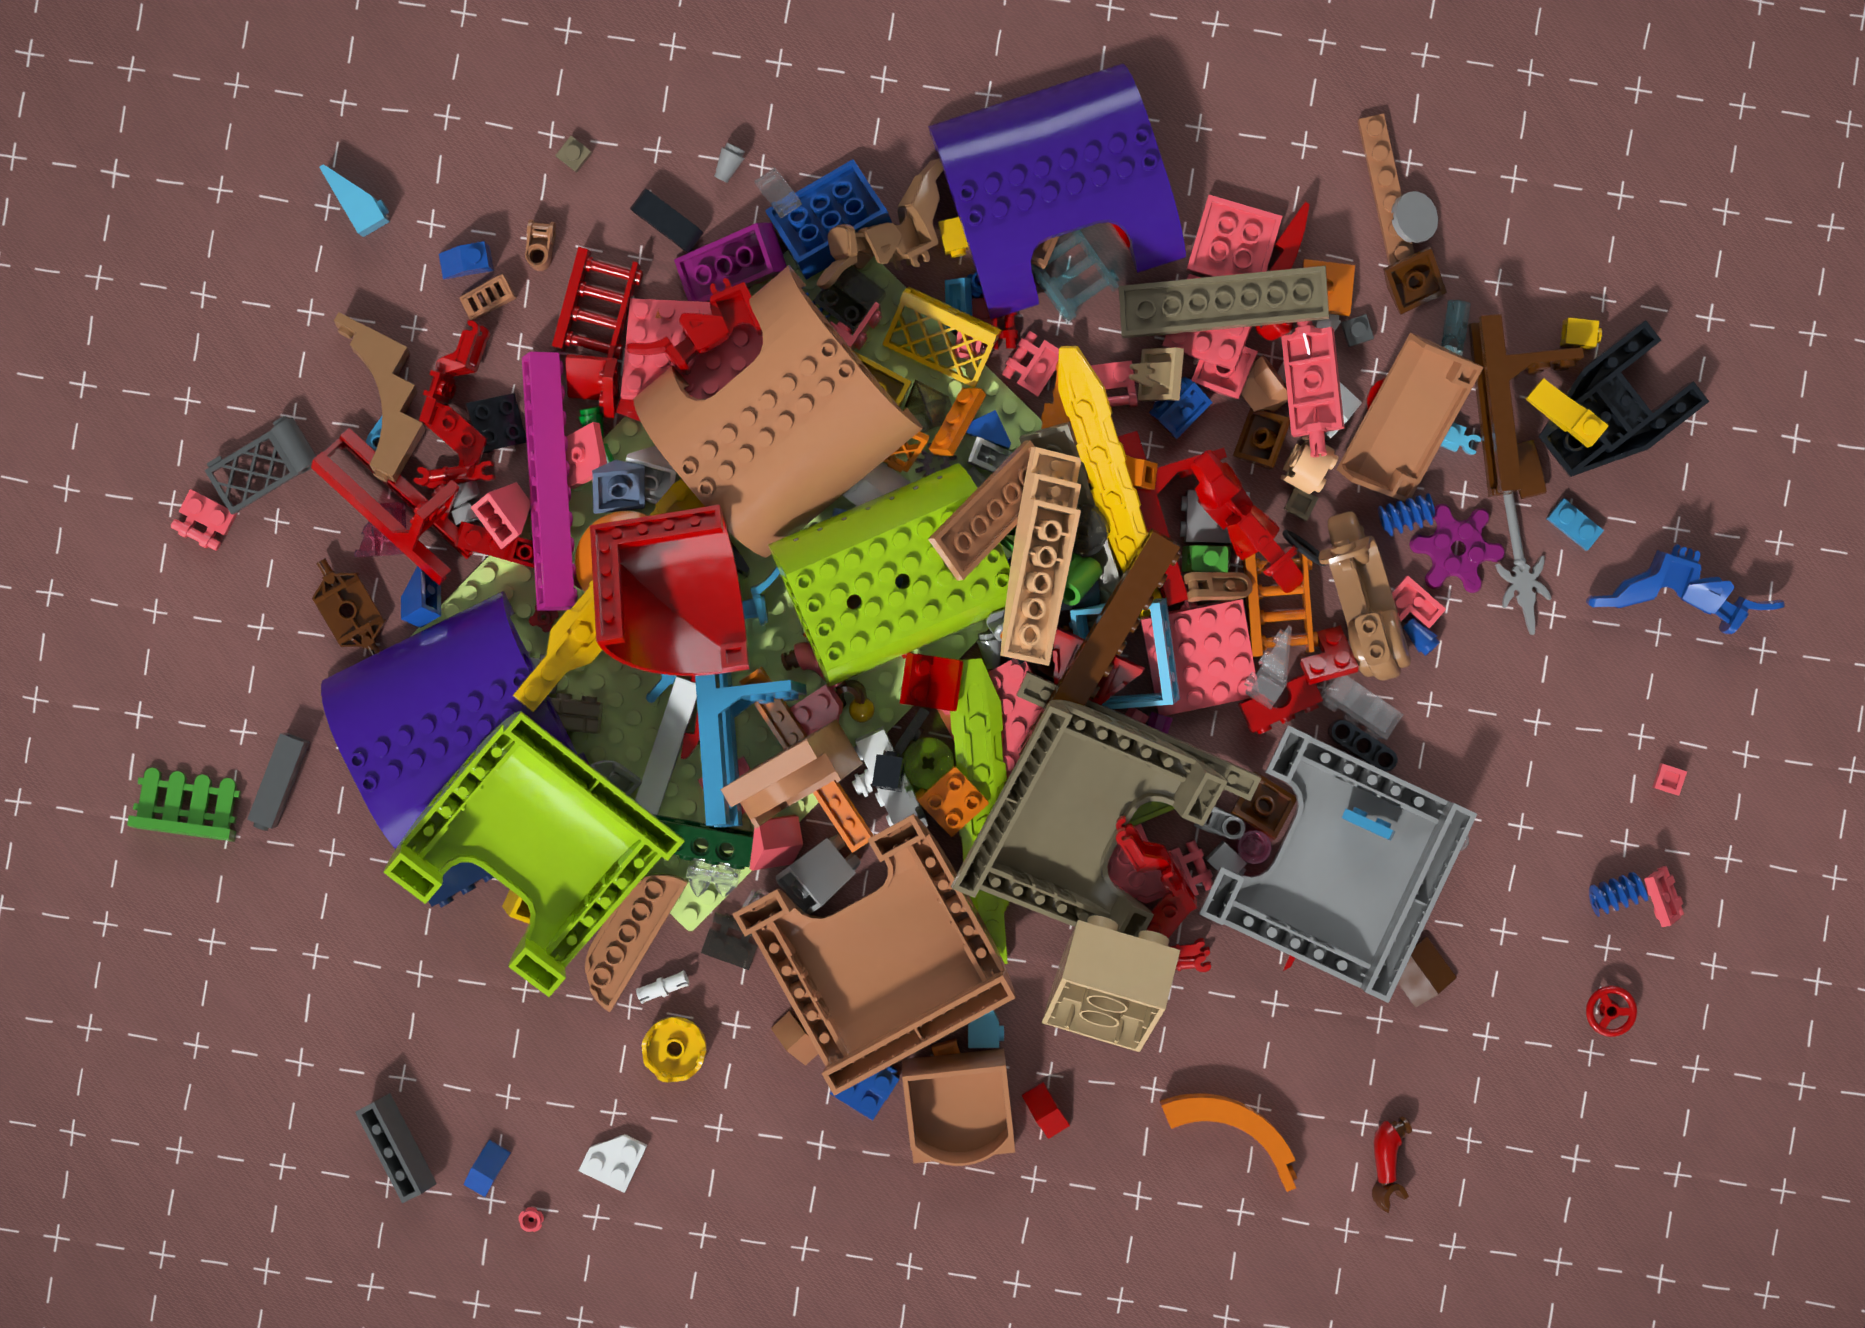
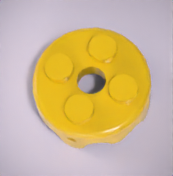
M677 1016L661 1019L649 1029L642 1041L644 1064L662 1082L685 1081L691 1078L701 1068L706 1057L707 1045L704 1034L694 1022L686 1018ZM678 1042L682 1047V1052L679 1055L670 1054L668 1051L669 1043Z

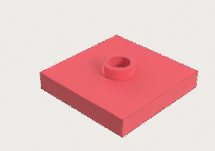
M592 422L566 436L568 439V448L565 451L566 461L569 462L570 467L567 485L570 489H575L592 480V470L607 464L600 423Z

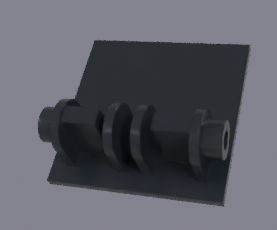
M515 393L466 403L471 425L487 439L483 454L493 452L495 449L527 443Z

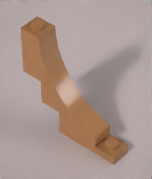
M338 312L334 319L338 332L349 339L353 336L350 346L373 375L381 398L382 428L379 443L371 460L370 467L374 471L373 475L384 482H387L389 479L396 483L425 432L423 423L406 415L418 391L414 384L398 377L410 355L409 350L406 346Z

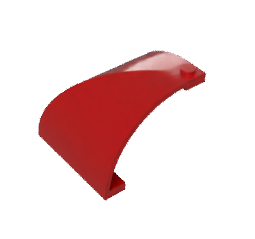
M720 505L590 525L596 642L606 654L630 667L666 675L701 676L750 669L739 578L729 532Z

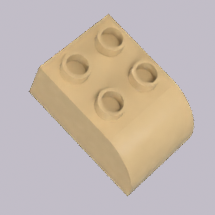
M1089 916L1087 922L1078 920L1061 957L1042 1023L1140 1052L1166 1009L1180 950L1168 947L1169 939L1157 932L1140 931L1138 937L1118 932V924L1106 917Z

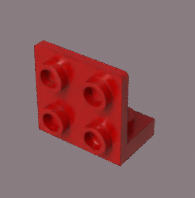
M567 354L565 360L568 397L599 400V406L604 407V417L614 418L619 401L618 359Z
M906 653L900 704L956 712L963 660Z

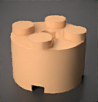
M1305 435L1301 438L1305 442L1301 446L1296 444L1291 451L1283 470L1287 471V474L1281 475V479L1307 494H1311L1313 491L1319 493L1326 483L1324 476L1328 469L1332 470L1336 465L1338 456L1334 454L1333 448L1326 445V456L1319 454V457H1310L1309 435Z

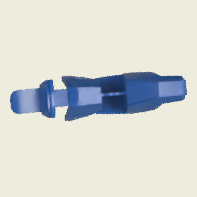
M1678 544L1673 546L1671 554L1657 550L1650 568L1641 574L1622 581L1612 595L1589 596L1586 599V603L1591 607L1622 608L1653 600L1657 597L1661 588L1669 587L1684 602L1710 615L1713 613L1722 620L1719 630L1724 634H1733L1738 630L1749 614L1747 613L1748 609L1774 610L1785 607L1783 600L1759 602L1750 601L1740 596L1734 604L1729 603L1726 599L1734 590L1732 582L1722 581L1720 577L1700 578L1701 564H1698L1700 552H1693L1691 548L1687 549V547L1680 548Z

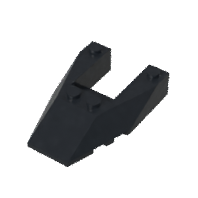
M1646 320L1634 326L1584 367L1566 396L1579 405L1592 411L1608 425V428L1593 446L1587 448L1568 431H1563L1550 419L1538 436L1569 477L1648 450L1710 402L1694 381L1682 386L1652 411L1637 394L1621 372L1662 341Z

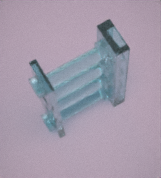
M1080 229L1073 231L1071 237L1056 246L1047 265L1077 244H1080L1088 256L1057 278L1055 276L1050 278L1045 271L1048 266L1042 269L1031 263L1033 276L1067 324L1076 319L1075 311H1077L1079 305L1108 285L1115 292L1119 287L1117 282L1120 281L1112 268L1108 270ZM1094 264L1102 278L1070 299L1068 297L1065 299L1060 292L1063 289L1062 286Z

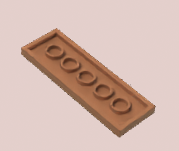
M1031 440L1024 441L928 538L957 581L964 580L1017 525L1031 447H1035Z

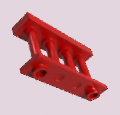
M578 246L552 346L555 349L565 351L567 346L573 344L608 354L607 358H617L619 360L623 351V345L620 342L629 312L630 298L633 297L635 286L641 284L643 270H640V264L634 261L631 270L596 261L594 257H591L592 253L589 249ZM593 270L627 279L628 282L624 295L587 285V282L584 281L586 272ZM588 295L621 304L618 319L581 310V307L578 306L580 296ZM582 320L615 329L611 344L575 335L574 331H571L573 321Z

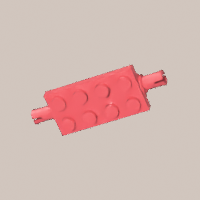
M1312 321L1297 322L1295 332L1290 335L1281 336L1291 435L1293 437L1309 435L1310 457H1319V454L1326 456L1324 433L1345 429L1334 329L1332 327L1316 328Z

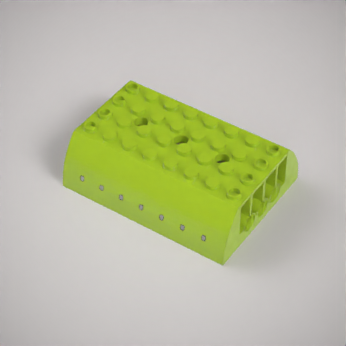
M959 463L768 544L828 687L988 618L992 612L1005 608L1010 566L1000 542L964 580L957 581L928 540L977 489L970 475ZM899 574H907L909 577V583L904 588H898L895 584V579ZM851 595H859L861 599V604L856 609H850L847 606V599Z

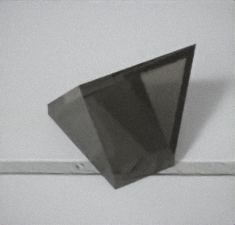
M915 379L903 410L908 408L923 426L920 432L928 433L941 427L952 404L949 396Z

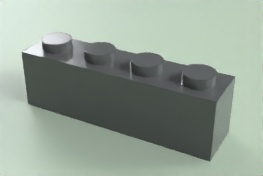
M390 1093L355 1112L402 1203L424 1193L437 1184Z

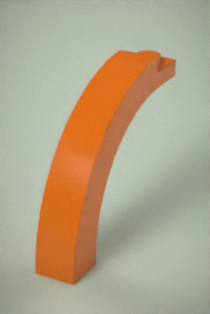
M1202 1093L1183 1094L1159 1101L1171 1129L1187 1123L1211 1121L1228 1124L1246 1132L1256 1139L1268 1152L1285 1190L1288 1192L1296 1189L1294 1180L1298 1179L1292 1165H1286L1296 1161L1289 1146L1276 1128L1251 1107L1224 1096Z

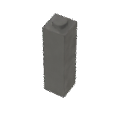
M280 733L247 820L254 822V827L268 831L269 828L278 827L310 741L289 733Z

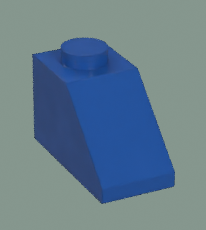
M485 241L460 245L439 253L443 279L494 271L490 246Z
M417 566L401 596V620L422 628L441 616V585L439 586Z

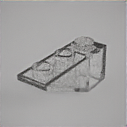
M1289 625L1285 631L1279 630L1272 641L1276 644L1271 653L1267 650L1258 662L1262 665L1257 674L1252 671L1244 683L1247 686L1245 693L1270 710L1287 685L1292 627Z

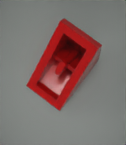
M1044 1082L1022 1094L1036 1123L1048 1139L1070 1126Z

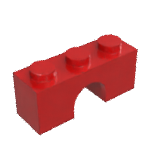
M1305 674L1284 682L1288 691V699L1283 706L1278 708L1272 707L1262 693L1255 698L1238 703L1250 732L1257 731L1258 735L1272 729L1271 724L1279 720L1284 724L1295 719L1294 714L1301 710L1308 713L1319 708L1318 703L1323 701L1316 683L1309 685Z

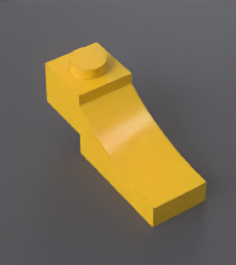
M1545 378L1541 379L1525 398L1565 432L1568 431L1587 448L1593 446L1608 428V425L1592 411L1587 410L1566 396Z

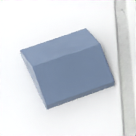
M614 460L592 470L594 514L645 508L644 465Z

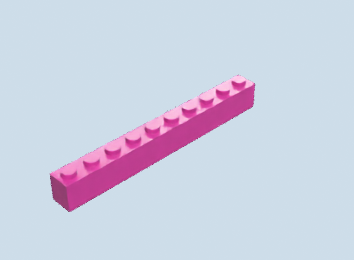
M528 352L522 357L537 611L569 610L577 602L578 595L573 581L576 575V566L572 562L574 539L570 533L573 516L569 512L571 489L567 485L570 467L569 462L566 461L565 453L568 448V439L564 436L566 412L563 411L562 405L565 397L564 386H561L563 362L560 361L559 353Z

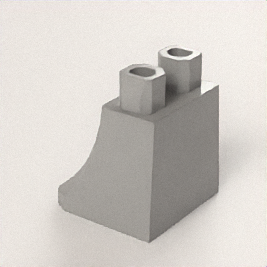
M838 834L829 839L826 838L776 875L777 883L796 906L807 914H811L823 906L856 874L855 870L861 863L859 858L853 853L845 859L839 853V850L845 846V841Z

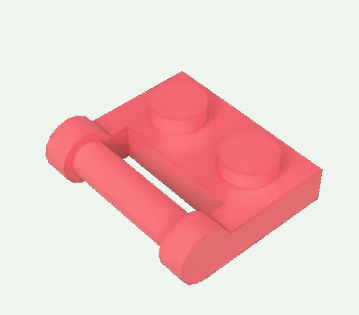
M1132 360L1091 365L1105 390L1127 388L1128 395L1108 397L1111 407L1129 405V407L1138 406L1135 381L1129 379V375L1134 374L1133 370L1130 369Z

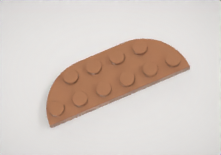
M656 874L644 877L602 925L588 950L585 961V973L591 994L608 1012H611L689 881L669 874Z

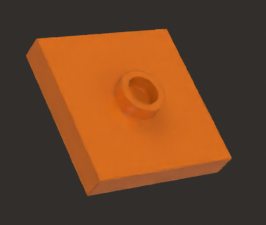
M1304 259L1302 268L1326 266L1329 314L1350 316L1355 265Z

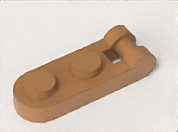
M1191 572L1184 575L1185 584L1189 588V592H1187L1189 602L1244 599L1253 589L1250 578L1240 572ZM1198 583L1203 584V589H1199Z

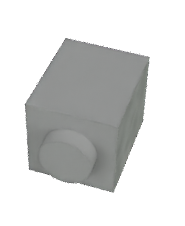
M1223 840L1205 858L1218 872L1220 867L1243 875L1246 871L1244 866L1247 863Z

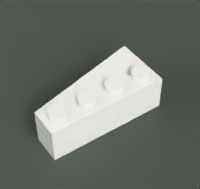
M883 726L856 738L857 746L853 747L860 760H864L868 768L864 772L870 784L873 781L876 754L883 755L884 750L895 752ZM904 774L902 792L877 789L878 792L875 793V796L880 806H885L889 814L886 816L889 826L898 823L912 814L916 815L926 827L928 826L926 816L916 799L906 774Z

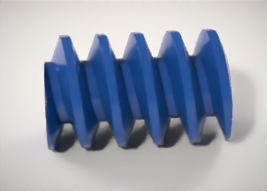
M1426 493L1425 500L1419 495L1416 496L1415 502L1411 498L1406 499L1405 505L1401 500L1397 501L1395 508L1391 503L1386 504L1385 510L1379 506L1378 516L1384 531L1387 530L1389 535L1393 536L1394 528H1397L1401 534L1403 533L1404 525H1407L1409 530L1412 531L1414 522L1420 528H1423V521L1425 519L1429 525H1433L1435 510L1430 494Z
M1634 872L1628 873V877L1624 875L1619 876L1618 881L1612 878L1608 884L1603 881L1599 883L1598 887L1594 884L1589 887L1590 903L1598 917H1600L1599 909H1603L1606 915L1609 914V906L1611 905L1615 911H1619L1620 902L1625 908H1628L1629 899L1635 905L1639 904L1638 896H1641L1645 902L1648 901L1646 888L1641 878Z

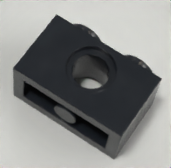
M886 750L883 751V755L876 754L872 786L876 789L902 792L906 761L901 758V754Z

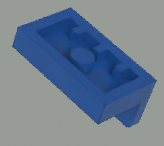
M1183 377L1181 379L1180 399L1177 401H1156L1149 413L1174 438L1178 439L1213 402L1195 382L1187 377Z

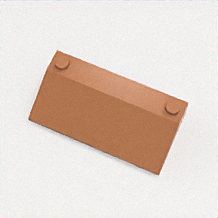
M1410 332L1336 470L1355 484L1405 502L1406 499L1412 498L1484 367Z

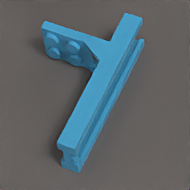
M731 672L695 676L706 826H743L741 803L730 807L720 790L739 777L735 717L755 702H759V704L774 703V698L783 699V701L799 700V695H807L806 684L785 680L732 686Z

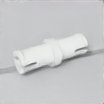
M683 970L667 978H657L656 982L636 988V993L641 1004L659 996H669L670 992L690 986L686 972Z

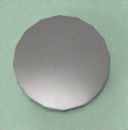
M1413 191L1407 192L1395 200L1391 211L1394 217L1392 224L1397 234L1403 240L1410 243H1421L1434 235L1438 226V215L1436 207L1430 198L1423 193Z

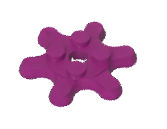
M1438 504L1434 507L1435 517H1433L1437 524L1436 531L1430 536L1415 535L1409 543L1410 549L1414 553L1427 554L1432 559V568L1425 576V583L1428 587L1437 589L1443 585L1446 578L1456 576L1461 579L1463 587L1467 592H1478L1482 587V579L1478 574L1479 565L1484 561L1499 562L1505 556V549L1501 544L1488 543L1482 536L1483 528L1490 520L1489 512L1486 509L1477 508L1468 519L1459 521L1453 517L1449 506ZM1455 541H1460L1465 545V550L1460 556L1453 554L1451 551V545Z

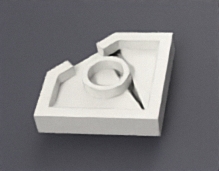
M625 1134L606 1142L592 1145L579 1171L625 1193L647 1145Z

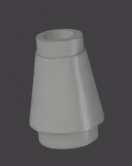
M727 142L725 147L721 148L714 177L728 183L745 159L743 157L745 151Z
M991 631L981 632L978 634L979 639L977 643L986 664V669H995L1001 665L1000 641L995 638Z

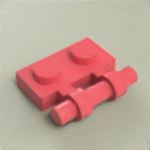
M1029 331L1025 338H1021L1017 344L1019 347L1013 357H1009L1006 361V367L1002 375L1011 379L1014 372H1018L1021 374V377L1016 384L1039 397L1056 370L1059 349L1046 340L1043 341L1039 348L1036 347L1033 343L1038 336ZM1027 352H1029L1034 357L1028 366L1025 367L1020 363Z
M190 489L179 510L187 518L184 523L174 519L171 528L178 531L180 536L184 538L190 537L198 541L200 546L206 549L209 547L217 551L221 546V542L214 539L216 533L219 532L227 535L238 513L232 515L226 506ZM196 522L208 527L205 533L193 528Z
M1192 840L1186 843L1189 851L1188 854L1182 855L1179 847L1169 850L1168 853L1171 852L1175 865L1183 871L1184 879L1194 895L1197 896L1199 893L1195 885L1202 882L1205 891L1210 890L1213 884L1211 879L1213 874L1210 869H1207L1203 860L1204 853L1202 848H1198L1196 841ZM1192 861L1194 862V865L1198 872V874L1193 877L1191 876L1189 869L1186 865L1187 863Z
M1662 866L1644 880L1646 891L1651 896L1654 905V914L1660 921L1661 926L1666 927L1678 921L1684 915V911L1681 906L1683 905L1682 898L1677 895L1674 887L1673 874L1670 875L1667 866Z

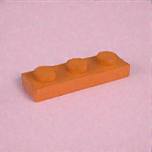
M981 388L961 389L929 447L933 455H954L986 397V393Z

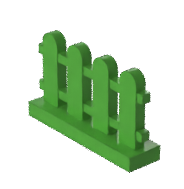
M156 768L147 769L144 773V778H138V784L142 785L139 804L134 803L133 810H137V816L129 815L127 826L137 829L235 842L236 831L230 829V823H236V817H232L235 797L240 798L241 792L236 791L237 783L233 779L225 778L221 781L219 788L211 787V778L202 774L197 776L194 785L186 784L187 778L184 773L175 771L170 775L169 781H162L161 772ZM159 787L167 788L164 807L156 806ZM185 791L193 792L189 811L181 810ZM210 794L218 795L215 814L207 813ZM155 813L163 814L162 820L154 819ZM180 816L188 817L187 823L179 822ZM205 820L213 821V826H204Z

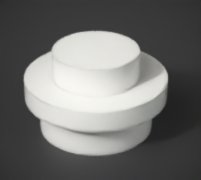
M858 773L854 774L856 780L852 781V784L857 794L863 793L865 798L868 797V793L872 792L873 789L865 773L860 775Z

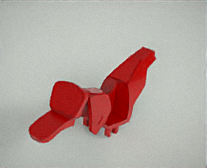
M724 278L723 283L726 287L723 291L716 290L714 283L710 285L712 296H710V309L712 315L698 313L681 314L679 323L683 327V333L686 336L682 342L674 346L666 336L651 343L627 344V351L634 355L665 353L667 359L684 376L691 373L687 364L698 353L699 355L706 353L726 341L738 324H751L760 336H763V332L749 301L751 294L745 282L732 287L730 281Z
M1211 450L1204 451L1191 464V469L1199 481L1195 488L1199 498L1197 502L1223 530L1227 527L1235 553L1241 560L1260 552L1268 561L1263 566L1262 572L1266 576H1272L1282 591L1285 593L1292 592L1302 583L1304 578L1302 572L1291 559L1297 554L1296 547L1293 545L1284 550L1281 549L1274 541L1280 530L1279 526L1267 514L1253 505V502L1243 489L1241 481L1227 462L1222 463Z

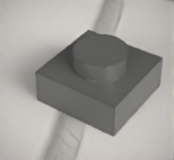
M1367 314L1341 322L1348 347L1374 339Z

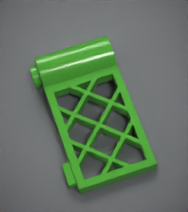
M1017 525L1007 535H1015ZM1005 536L1000 543L1013 553L1014 542ZM1074 551L1072 552V562H1070L1062 600L1063 603L1071 606L1080 602L1102 574L1101 565L1097 560L1090 557L1082 558Z

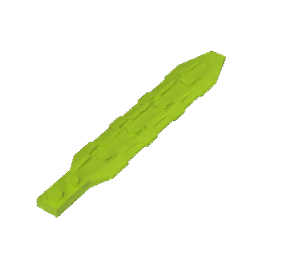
M982 658L963 659L956 712L950 711L951 732L954 735L956 767L989 802L983 810L959 830V836L962 837L963 862L1007 781L1001 731L1003 730L1001 701ZM979 889L976 897L970 896L993 938L1004 964H1008L1004 912L1010 901Z

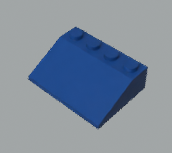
M854 159L765 210L806 280L826 269L835 261L830 253L828 233L835 226L848 224L853 226L855 233L859 232L858 230L865 227L888 222L892 223L888 211Z

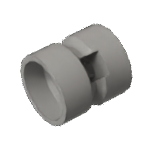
M476 481L458 485L459 490L452 505L454 509L451 511L456 526L460 525L461 521L470 523L479 520L471 509L479 501L478 497L480 496Z

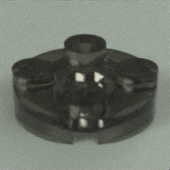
M1085 503L1083 505L1078 504L1076 509L1081 510L1078 525L1088 528V536H1085L1083 533L1079 535L1076 532L1072 554L1082 555L1081 557H1088L1099 552L1110 534L1108 522L1103 513L1092 504Z

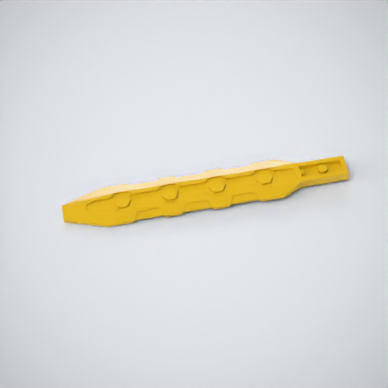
M1061 346L1059 348L1058 367L1059 394L1078 443L1076 447L1090 480L1095 506L1099 509L1116 562L1124 573L1148 534L1140 510L1141 503L1129 475L1123 445L1119 442L1111 417L1112 410L1105 387L1078 346ZM1156 587L1151 595L1154 599L1161 598L1158 587ZM1150 609L1147 611L1142 610L1139 617L1150 616Z
M680 479L673 483L655 505L656 508L649 516L705 506L687 484ZM593 580L589 583L590 587L574 606L567 610L551 628L546 656L512 695L532 712L536 710L568 671L592 663L602 651L596 642Z

